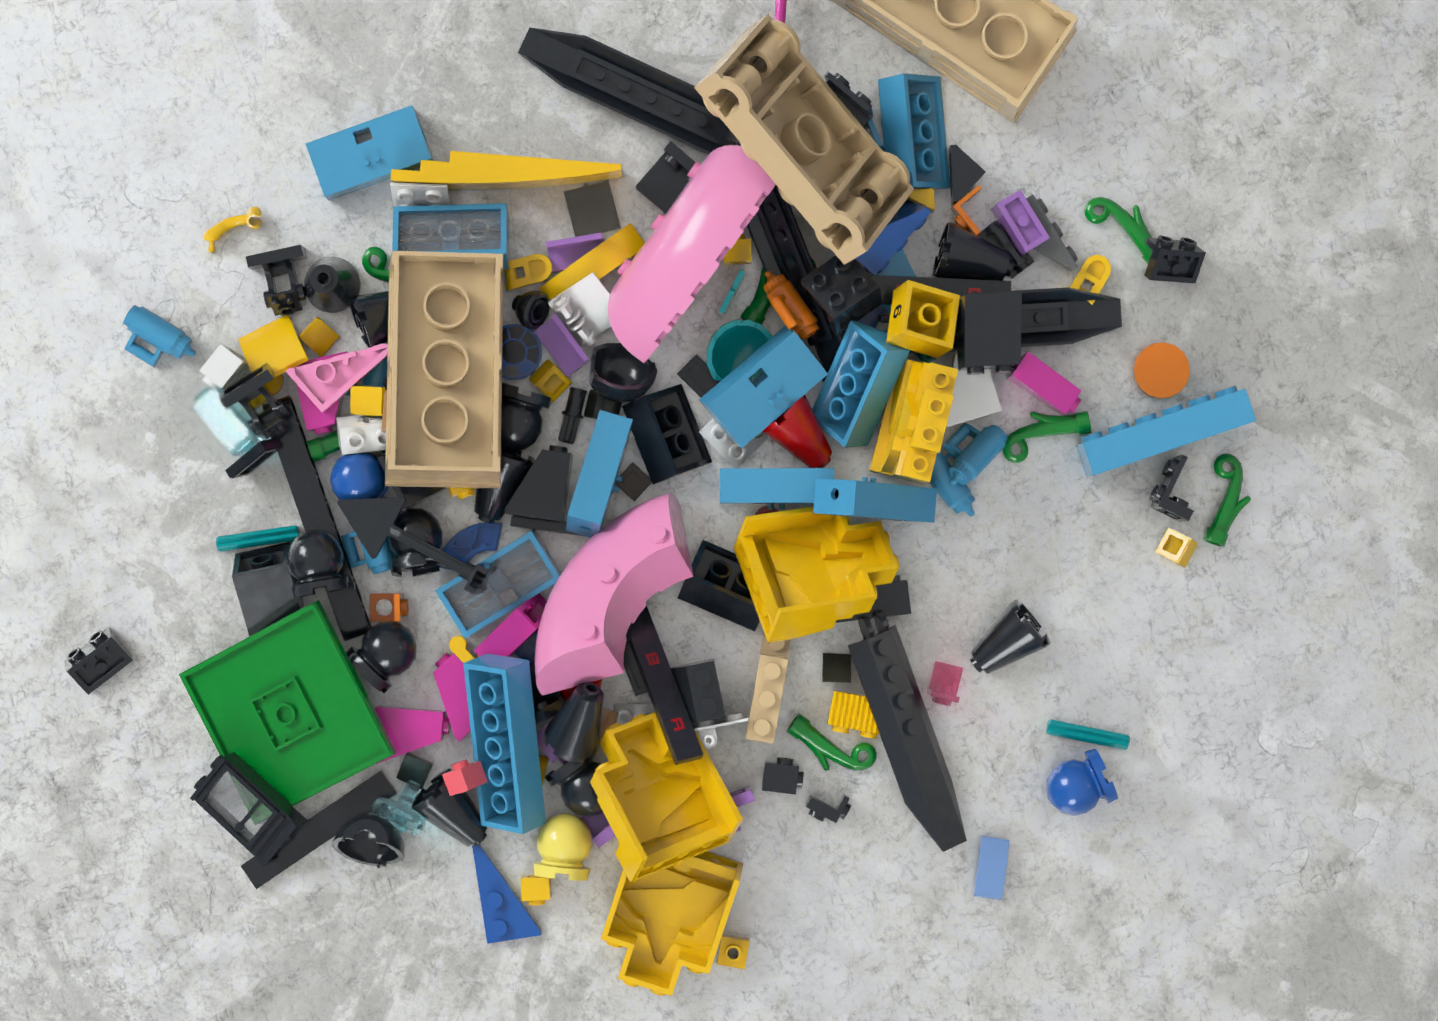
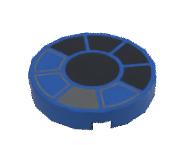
M519 324L503 326L502 378L521 380L532 375L539 367L542 358L541 344L537 335Z

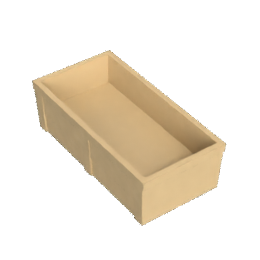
M831 0L1012 123L1017 121L1077 32L1076 25L1079 19L1069 11L1065 12L1049 0Z
M392 251L389 260L385 486L500 488L503 254Z

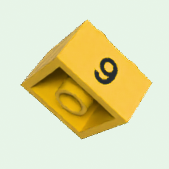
M907 280L894 289L886 343L935 358H939L952 350L960 295Z

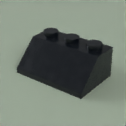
M682 384L642 396L622 406L626 418L633 419L631 431L653 485L712 463L704 439L699 433L700 429Z
M702 540L691 565L693 577L685 579L677 598L755 632L760 620L736 554Z

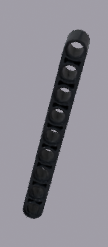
M288 395L277 399V402L282 400L291 414L287 416L291 423L284 426L286 431L277 436L283 445L277 452L305 532L308 530H319L330 533L338 541L344 553L343 566L339 574L341 577H348L349 588L329 592L325 587L341 635L344 641H348L365 635L368 629L371 628V623L352 569H350L316 465L311 458L291 396ZM269 403L262 405L263 411L271 407Z

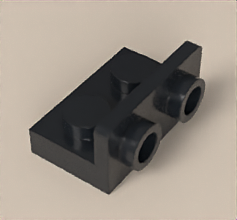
M1162 235L1158 236V238H1146L1145 244L1153 250L1144 274L1145 277L1154 281L1196 283L1206 254L1205 251L1197 246L1196 241L1186 237H1182L1180 240H1173Z
M107 627L103 631L95 632L90 637L89 642L83 647L73 649L67 655L64 662L66 672L89 695L132 662L133 659L129 652L114 637L113 631Z

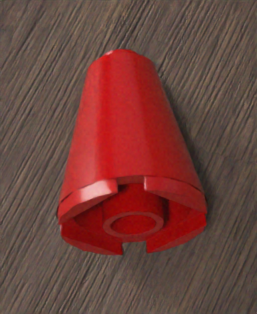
M803 395L762 431L809 468H824L831 461L832 450L806 395Z

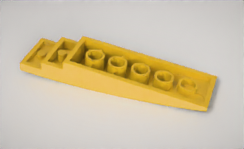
M450 151L449 162L421 160L420 171L391 169L392 182L444 184L448 186V190L541 188L623 177L621 164Z

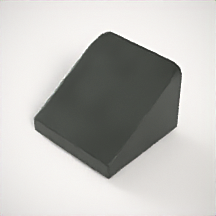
M591 389L584 416L597 419L600 410L619 415L622 402L617 403L605 399L594 389Z
M823 653L822 682L851 683V654Z
M408 752L403 759L396 778L422 790L433 763Z

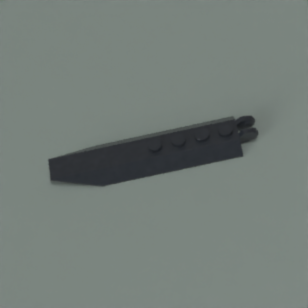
M529 27L518 54L561 87L708 155L713 150L722 146H741L739 143L726 139L730 129L719 117L714 116L708 111L703 102V97L697 92L694 85L588 36Z
M775 185L770 194L766 196L758 207L759 210L747 227L765 272L770 271L776 276L783 274L787 280L791 281L818 320L816 324L820 329L804 340L803 343L828 373L843 337L841 333L836 335L829 325L828 314L801 284V279L814 271L815 267L791 206L781 197L778 186Z
M1069 287L1016 290L1022 293L1021 347L1073 344L1122 327L1120 298ZM1095 300L1093 305H1091L1088 301ZM877 315L878 322L889 323L890 315ZM954 336L953 349L950 350V351H948V352L957 351V348H956V337H955V336ZM911 350L909 354H922Z
M878 609L873 613V620L875 621L878 633L874 634L875 631L869 617L864 615L858 620L863 640L847 646L904 803L941 851L944 852L967 841L953 782L897 627L893 625L889 628V622L885 613Z

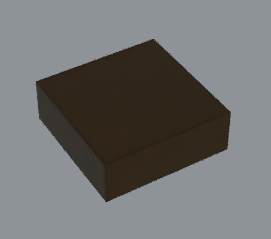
M633 462L620 475L623 477L622 482L616 481V485L634 502L652 484L650 477Z

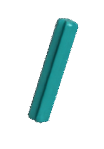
M293 525L218 536L216 538V546L218 551L222 552L290 542L300 535L298 526Z
M1049 720L1046 727V733L1049 735L1127 750L1130 742V736L1126 734L1056 720Z

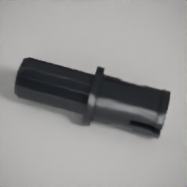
M570 387L565 411L561 413L564 416L558 437L560 442L567 444L575 442L579 421L584 417L581 413L587 394L586 390Z

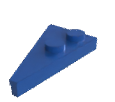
M480 844L477 846L472 845L487 944L540 936L542 934L540 927L536 925L526 911L527 909L519 901L503 875L499 873L486 851L482 849Z

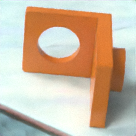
M980 185L951 208L956 215L954 218L955 223L977 236L981 231L961 206L980 192L982 189Z
M404 593L370 594V622L404 621V616H408V599H404ZM382 599H386L392 604V611L387 616H382L376 611V604Z

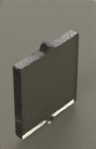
M609 180L591 185L585 183L583 187L564 191L575 237L604 233L621 228Z

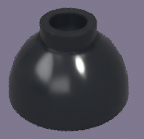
M530 291L523 295H517L512 302V309L516 311L519 322L531 330L541 326L549 314V297L541 291Z

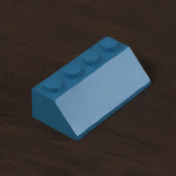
M903 73L878 79L884 152L891 153L904 162L909 170L910 184L914 189H949L950 178L941 77Z
M850 321L812 409L820 427L845 448L869 445L910 352L908 349L886 343L887 332L857 321Z

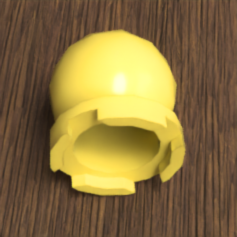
M569 813L549 817L546 820V824L541 826L536 838L537 851L542 860L534 862V875L555 879V873L568 875L569 880L587 881L590 868L585 867L583 862L590 855L593 845L588 826L584 820Z

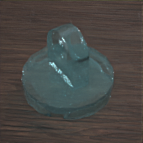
M409 780L401 792L398 801L388 798L375 799L371 807L372 815L377 813V816L387 819L399 832L406 833L409 829L413 830V835L421 834L426 825V820L421 814L411 808L419 791L420 784Z

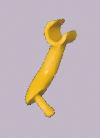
M252 207L248 210L247 214L226 218L208 229L203 235V239L209 241L208 251L214 253L215 241L219 240L225 232L232 228L247 224L250 228L258 229L262 221L252 217H260L262 214L261 209Z

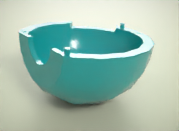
M737 319L723 324L711 336L707 346V366L712 378L718 381L723 380L773 335L763 325L751 320ZM758 369L748 379L753 382L762 372Z

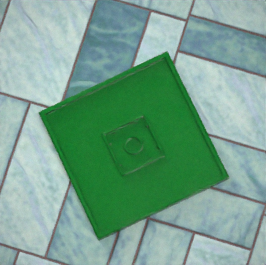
M319 600L179 674L219 754L226 756L235 752L292 806L397 753ZM230 774L248 811H250L258 799ZM261 803L251 817L255 825L267 820L272 812Z

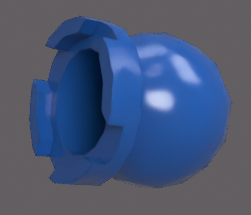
M363 452L343 455L332 468L330 476L331 487L339 500L383 498L389 491V486H385V472L378 457L372 453Z
M1097 749L1085 751L1086 759L1084 761L1076 759L1067 760L1052 769L1046 780V792L1048 800L1060 813L1072 816L1086 814L1095 808L1100 798L1105 799L1107 804L1118 799L1113 782L1109 783L1108 779L1104 778L1102 774L1106 766Z

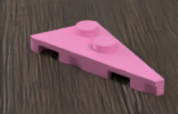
M388 343L334 356L326 360L315 361L296 368H289L286 372L317 408L324 413L346 394L352 386H355L387 357Z

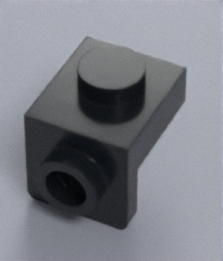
M845 794L842 795L836 808L810 795L806 807L810 809L808 814L822 822L827 818L837 823L839 818L845 819L851 804L847 803L849 796Z

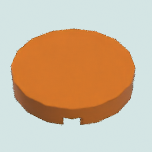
M1165 342L1154 343L1144 348L1136 357L1133 367V377L1138 388L1147 396L1158 399L1170 398L1181 392L1187 384L1190 375L1189 361L1184 352L1175 345Z

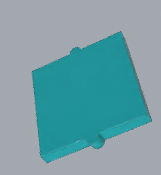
M740 269L719 312L723 314L727 312L747 274V271L744 269Z

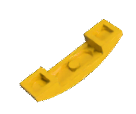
M630 223L564 269L539 289L548 295L550 301L592 272L600 280L621 265L626 258L630 259L637 254L645 242Z

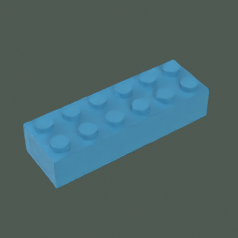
M1233 386L1215 392V399L1211 400L1209 395L1188 401L1190 407L1183 409L1182 404L1162 410L1163 416L1156 418L1155 413L1135 419L1136 425L1129 427L1128 422L1108 428L1109 434L1102 436L1101 431L1081 437L1083 443L1076 445L1086 477L1094 476L1255 422L1256 418L1246 388L1238 391L1237 387Z
M486 653L463 663L474 762L481 761L488 781L477 787L481 826L525 834L546 824L529 660Z

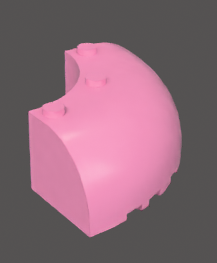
M739 145L719 147L713 150L702 164L696 161L687 174L691 179L664 216L660 213L650 226L654 229L653 233L632 261L626 258L617 271L621 276L614 285L608 301L610 324L620 343L643 363L647 361L661 343L660 340L671 331L681 315L684 314L695 299L694 295L700 291L702 286L713 275L720 265L718 262L733 247L743 233L744 228L759 210L758 207L776 185L758 162L748 158Z
M670 492L650 499L613 519L579 549L557 579L546 602L536 639V685L542 695L624 673V650L627 641L625 636L630 624L635 622L639 614L646 607L645 602L657 591L661 593L670 586L693 577L681 506L673 493Z

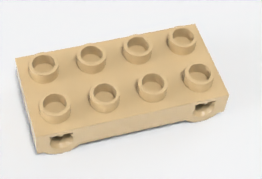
M767 14L740 35L694 88L703 97V102L708 111L714 116L719 117L740 141L746 156L758 162L775 182L781 197L788 204L795 206L814 228L819 242L824 247L831 249L842 263L846 264L868 251L912 193L914 188L910 184L909 170L897 156L882 151L800 52V41L795 31L787 24L779 20H773Z

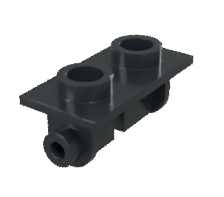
M998 220L992 222L979 234L982 239L1010 253V260H1014L1010 275L1012 279L1035 262L1028 252L1022 257L1019 256Z

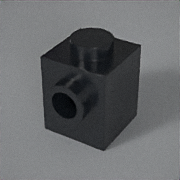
M777 757L776 762L765 761L762 791L796 795V789H802L804 772L799 771V765L793 764L794 759Z

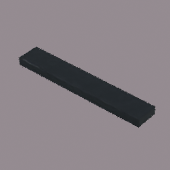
M381 770L310 818L304 825L296 828L290 835L291 841L276 852L275 855L278 858L274 862L263 867L254 856L241 865V868L254 887L258 889L333 838L338 829L348 820L368 814L396 795L397 791Z

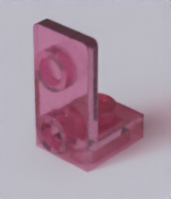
M935 661L927 694L933 696L932 701L950 707L952 701L959 703L960 697L957 696V691L963 671L962 667Z

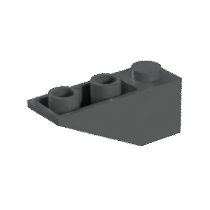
M1032 194L1026 199L1050 237L1047 241L1033 249L1069 271L1074 270L1078 267L1075 263L1078 258L1074 250L1070 246L1065 247L1061 240L1063 236L1061 229L1056 222L1051 223L1046 216L1048 209L1041 198L1036 199Z

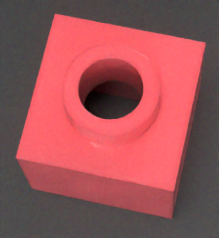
M465 759L452 764L453 770L442 774L450 796L469 791L488 782L481 761L469 764L468 760Z

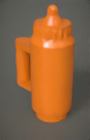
M766 271L767 283L763 286L771 305L787 328L795 331L802 341L815 334L820 329L816 324L818 320L791 281L787 280L783 274L776 276L770 271Z

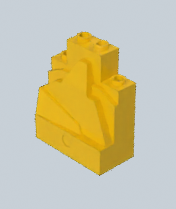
M908 359L905 361L884 408L868 471L922 485L930 482L936 456L940 453L954 398L952 393L958 369L931 362L920 363Z
M814 506L745 517L733 548L768 643L800 638L834 627L837 620L852 618L855 614L870 612L877 599L876 586L892 583L899 570L898 557L893 554L889 534L887 531H884L881 521L850 525L849 516L813 513Z
M655 712L649 715H645V713L639 714L628 723L623 725L615 723L605 730L600 745L609 762L598 766L590 781L598 797L597 801L618 839V848L615 854L630 883L729 843L743 821L737 806L698 734L696 733V736L704 754L702 759L675 765Z
M707 851L631 883L623 869L601 936V940L606 941L612 947L621 948L623 946L627 948L618 979L623 980L626 985L631 987L642 986L648 988L656 995L665 996L667 994L672 996L682 966L687 967L689 971L696 974H702L703 972L709 974L740 883L743 863Z

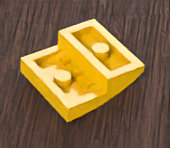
M289 315L282 316L238 339L251 372L268 362L274 371L275 378L285 373L289 368L297 367L309 360L304 345L299 339L294 323Z

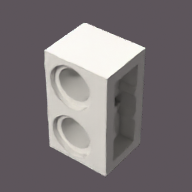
M220 344L199 371L205 375L203 378L205 383L221 392L242 379L249 370V366L246 360L235 351Z

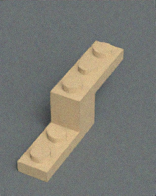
M763 632L745 739L774 744L791 639L768 643Z

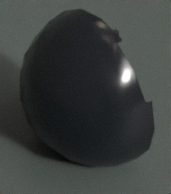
M605 343L593 348L589 381L591 387L603 398L617 403L632 402L644 396L654 384L657 368L655 362L652 363L649 358L643 363L633 356L621 343Z
M360 815L348 820L338 829L332 843L335 851L345 858L358 863L377 866V868L386 867V864L403 862L405 844L400 832L387 819L376 815Z

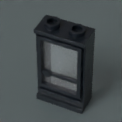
M235 752L226 756H218L210 765L212 771L208 776L204 775L194 785L196 791L190 799L192 801L195 800L255 856L261 866L265 867L278 858L275 855L276 852L291 841L290 835L293 831L304 825L308 820Z

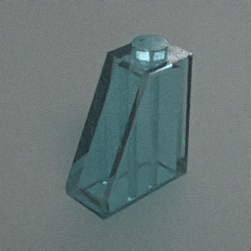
M205 388L195 397L197 402L192 407L233 456L242 457L263 438L254 434L247 420L233 405L227 409L224 408L219 401V390Z

